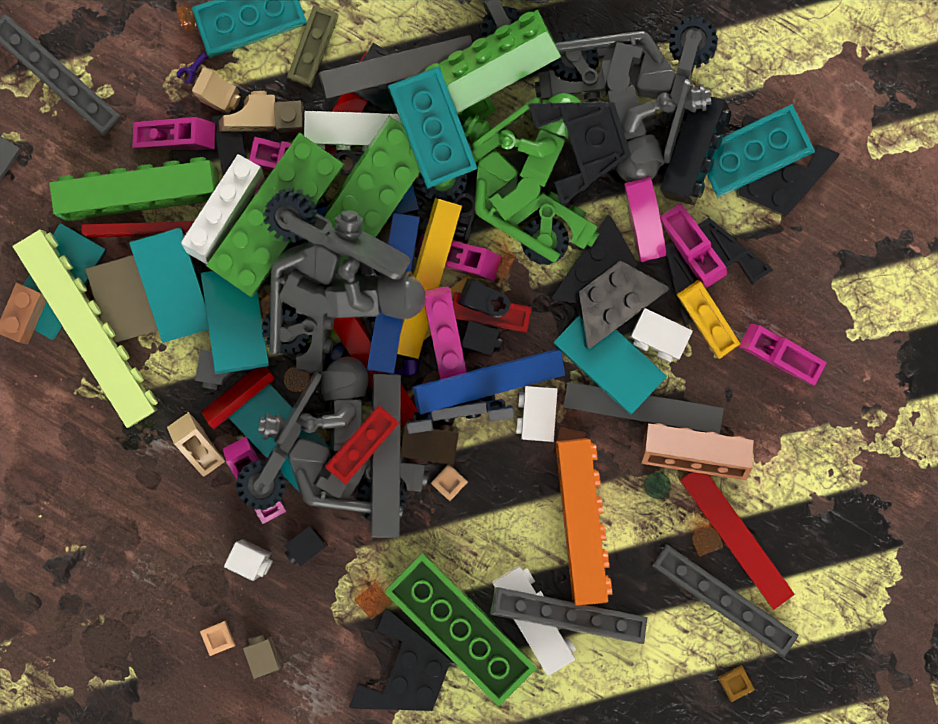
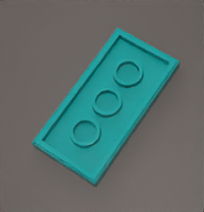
M211 0L191 7L209 58L307 24L299 0Z
M439 66L388 86L426 188L478 169Z
M791 104L724 136L720 148L714 152L712 171L706 175L717 198L811 155L815 153V150Z
M60 223L53 234L59 244L56 249L61 256L65 255L71 262L73 269L70 271L75 279L79 277L86 286L89 280L85 269L99 265L107 250ZM29 275L23 286L41 293L35 281ZM46 302L35 331L54 340L62 328V324L48 302Z
M182 227L129 242L162 343L209 330L205 299L191 255L186 253L181 244L185 237Z
M214 271L201 273L215 374L269 366L265 338L262 335V318L258 292H256L254 297H250Z
M580 315L553 343L556 348L561 350L568 359L629 415H632L667 377L666 374L617 330H614L592 348L586 349L584 346V328L581 325Z
M269 384L228 418L268 458L277 443L270 437L264 440L263 434L258 433L260 417L265 418L267 412L271 413V416L280 414L286 419L293 407ZM301 430L298 438L302 437L329 448V445L315 431L308 433ZM286 457L280 470L284 474L283 476L299 491L288 457Z

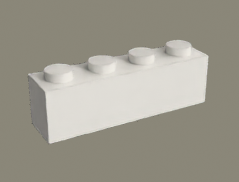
M305 111L304 136L323 150H325V145H336V150L352 151V146H362V151H365L389 115L400 123L401 120L398 114Z
M239 154L236 156L182 240L181 244L186 253L206 264L210 261L255 194L256 189L262 183L264 175L259 165Z
M520 565L492 581L494 587L544 596L541 591L535 592L531 585L535 582L528 568L522 570ZM515 620L547 676L575 660L572 653L576 649L569 637L563 639L559 632L561 628Z

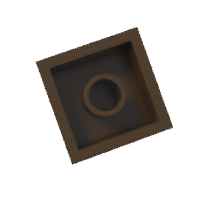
M405 424L400 457L454 465L459 433L454 432L453 426L438 424V429L408 434L407 425Z

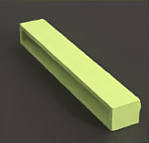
M38 230L12 247L121 420L129 428L156 412L158 409L155 405L158 404V401L150 390L146 392L141 384L144 379L136 367L132 369L127 362L130 357L122 345L117 346L112 339L116 336L113 329L108 323H102L98 316L101 314V310L94 300H88L84 293L87 291L86 286L79 277L75 279L70 270L73 269V266L65 255L61 256L56 249L59 244L51 232L47 234L46 231Z

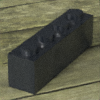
M711 96V105H706V111L696 109V112H691L689 110L660 187L665 198L695 206L697 199L702 197L706 174H710L713 168L714 152L720 148L723 128L729 124L731 119V110L726 100Z

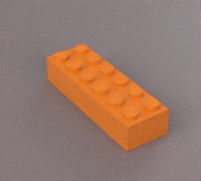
M588 438L555 441L572 600L576 606L608 602V595H612V585L608 575L605 576V568H609L608 552L602 549V541H606L605 525L599 522V514H603L602 498L596 495V487H600L599 471L594 470L593 460H597L596 444L591 443V440Z

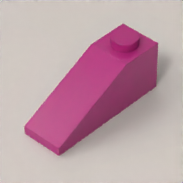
M198 117L133 122L132 148L194 151L214 149L215 123Z
M422 233L414 255L417 258L425 235ZM452 241L445 268L494 282L502 257L485 248Z
M247 437L223 448L226 462L236 479L245 465L253 461H259ZM281 501L276 503V506L270 507L267 510L254 509L262 524L286 512Z

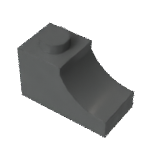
M200 349L195 381L202 382L203 388L217 390L218 385L225 386L226 380L238 371L215 374L212 351Z

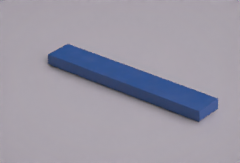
M393 213L388 245L403 252L410 258L406 271H411L420 217ZM382 311L380 315L376 316L367 371L394 375L403 319L386 316Z
M559 349L414 386L413 392L417 413L424 414L565 376L562 352Z

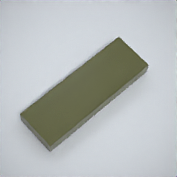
M313 5L287 75V80L309 88L313 87L339 17L337 13Z

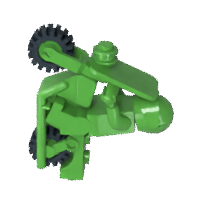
M567 93L556 94L548 100L542 99V101L535 97L493 129H491L487 120L485 122L480 120L479 115H476L474 119L469 116L462 127L466 139L470 138L473 140V148L470 150L475 163L478 162L475 195L476 214L486 222L521 242L524 254L527 255L529 260L539 265L556 263L565 255L568 249V232L561 222L553 218L555 214L568 223L573 235L571 242L583 250L586 245L591 247L597 239L599 233L595 230L598 225L584 218L587 213L575 205L571 209L561 205L558 195L550 191L549 195L545 193L540 194L542 186H546L566 142L564 137H568L563 119L539 127L541 130L535 142L525 138L520 140L513 131L506 130V128L530 111L528 107L530 103L581 102L574 95ZM500 145L504 149H514L517 147L518 151L529 154L520 174L524 179L518 183V186L519 171L499 151L494 150ZM421 172L419 173V184L422 186V191L433 200L437 198L448 202L458 198L457 196L461 195L467 187V173L430 188H426ZM540 208L539 214L541 217L532 220L524 229L517 226V224Z

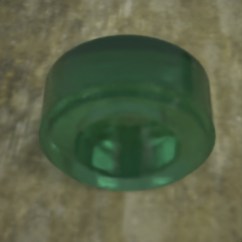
M652 472L644 479L643 487L647 495L655 499H661L669 493L671 483L665 474Z

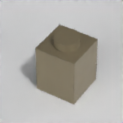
M274 102L276 130L280 135L304 133L305 115L302 102Z
M262 634L248 640L249 644L243 650L254 679L277 671L282 667L272 636L264 638Z

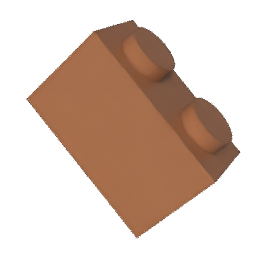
M16 283L0 319V335L19 343L28 344L47 302L43 294Z

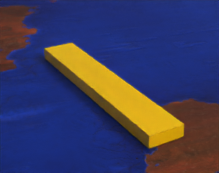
M435 198L413 274V277L421 282L424 290L439 288L462 208L461 205ZM425 305L416 316L410 319H403L397 354L416 359L419 358L429 323Z

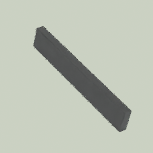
M6 13L3 14L0 18V44L106 137L123 117Z
M471 35L319 72L325 99L420 74L428 66L434 63L439 64L448 59L453 52L463 51L472 45Z
M373 375L372 412L380 405L399 424L372 454L371 537L399 538L401 375Z
M567 382L563 408L655 424L660 423L679 428H690L703 432H716L720 434L724 408L649 396L632 415H629L600 387Z
M667 544L652 564V567L783 657L786 656L799 636Z
M500 587L494 588L490 615L637 644H644L648 619V617L589 605L576 606L574 602Z

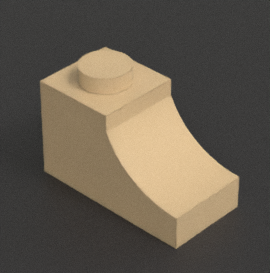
M203 67L192 89V92L200 102L225 114H229L231 109L235 110L241 99V96H239L240 91L236 86L223 80L205 67Z
M266 91L251 92V95L244 99L242 110L231 115H223L219 120V131L271 132L276 127L275 95H267Z
M189 412L167 427L176 447L203 477L225 462L223 456L210 441L203 428Z

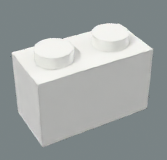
M644 308L629 339L634 341L633 345L643 351H647L650 348L658 352V358L671 363L672 359L675 361L680 359L693 331Z
M525 386L524 392H519L518 407L523 408L522 418H517L516 434H521L522 440L554 442L557 402L556 388Z
M242 539L235 543L224 567L254 581L267 574L273 561L269 559L271 552Z

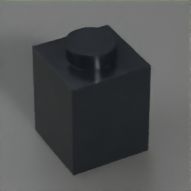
M469 321L461 348L492 357L493 351L499 352L503 338L498 336L500 330Z
M310 525L284 545L287 549L285 555L294 565L298 563L301 567L328 546V544L314 526Z

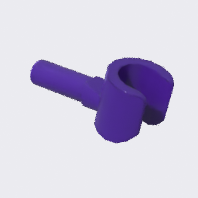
M203 52L189 68H180L177 71V78H181L185 72H188L189 78L184 83L192 84L195 81V72L208 56Z
M404 360V369L395 370V375H416L418 373V361Z

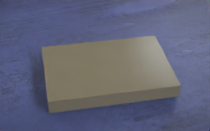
M133 255L85 269L95 303L101 310V314H99L103 324L108 323L113 329L116 336L112 339L115 343L158 331Z

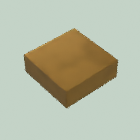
M742 665L718 677L731 702L755 690Z

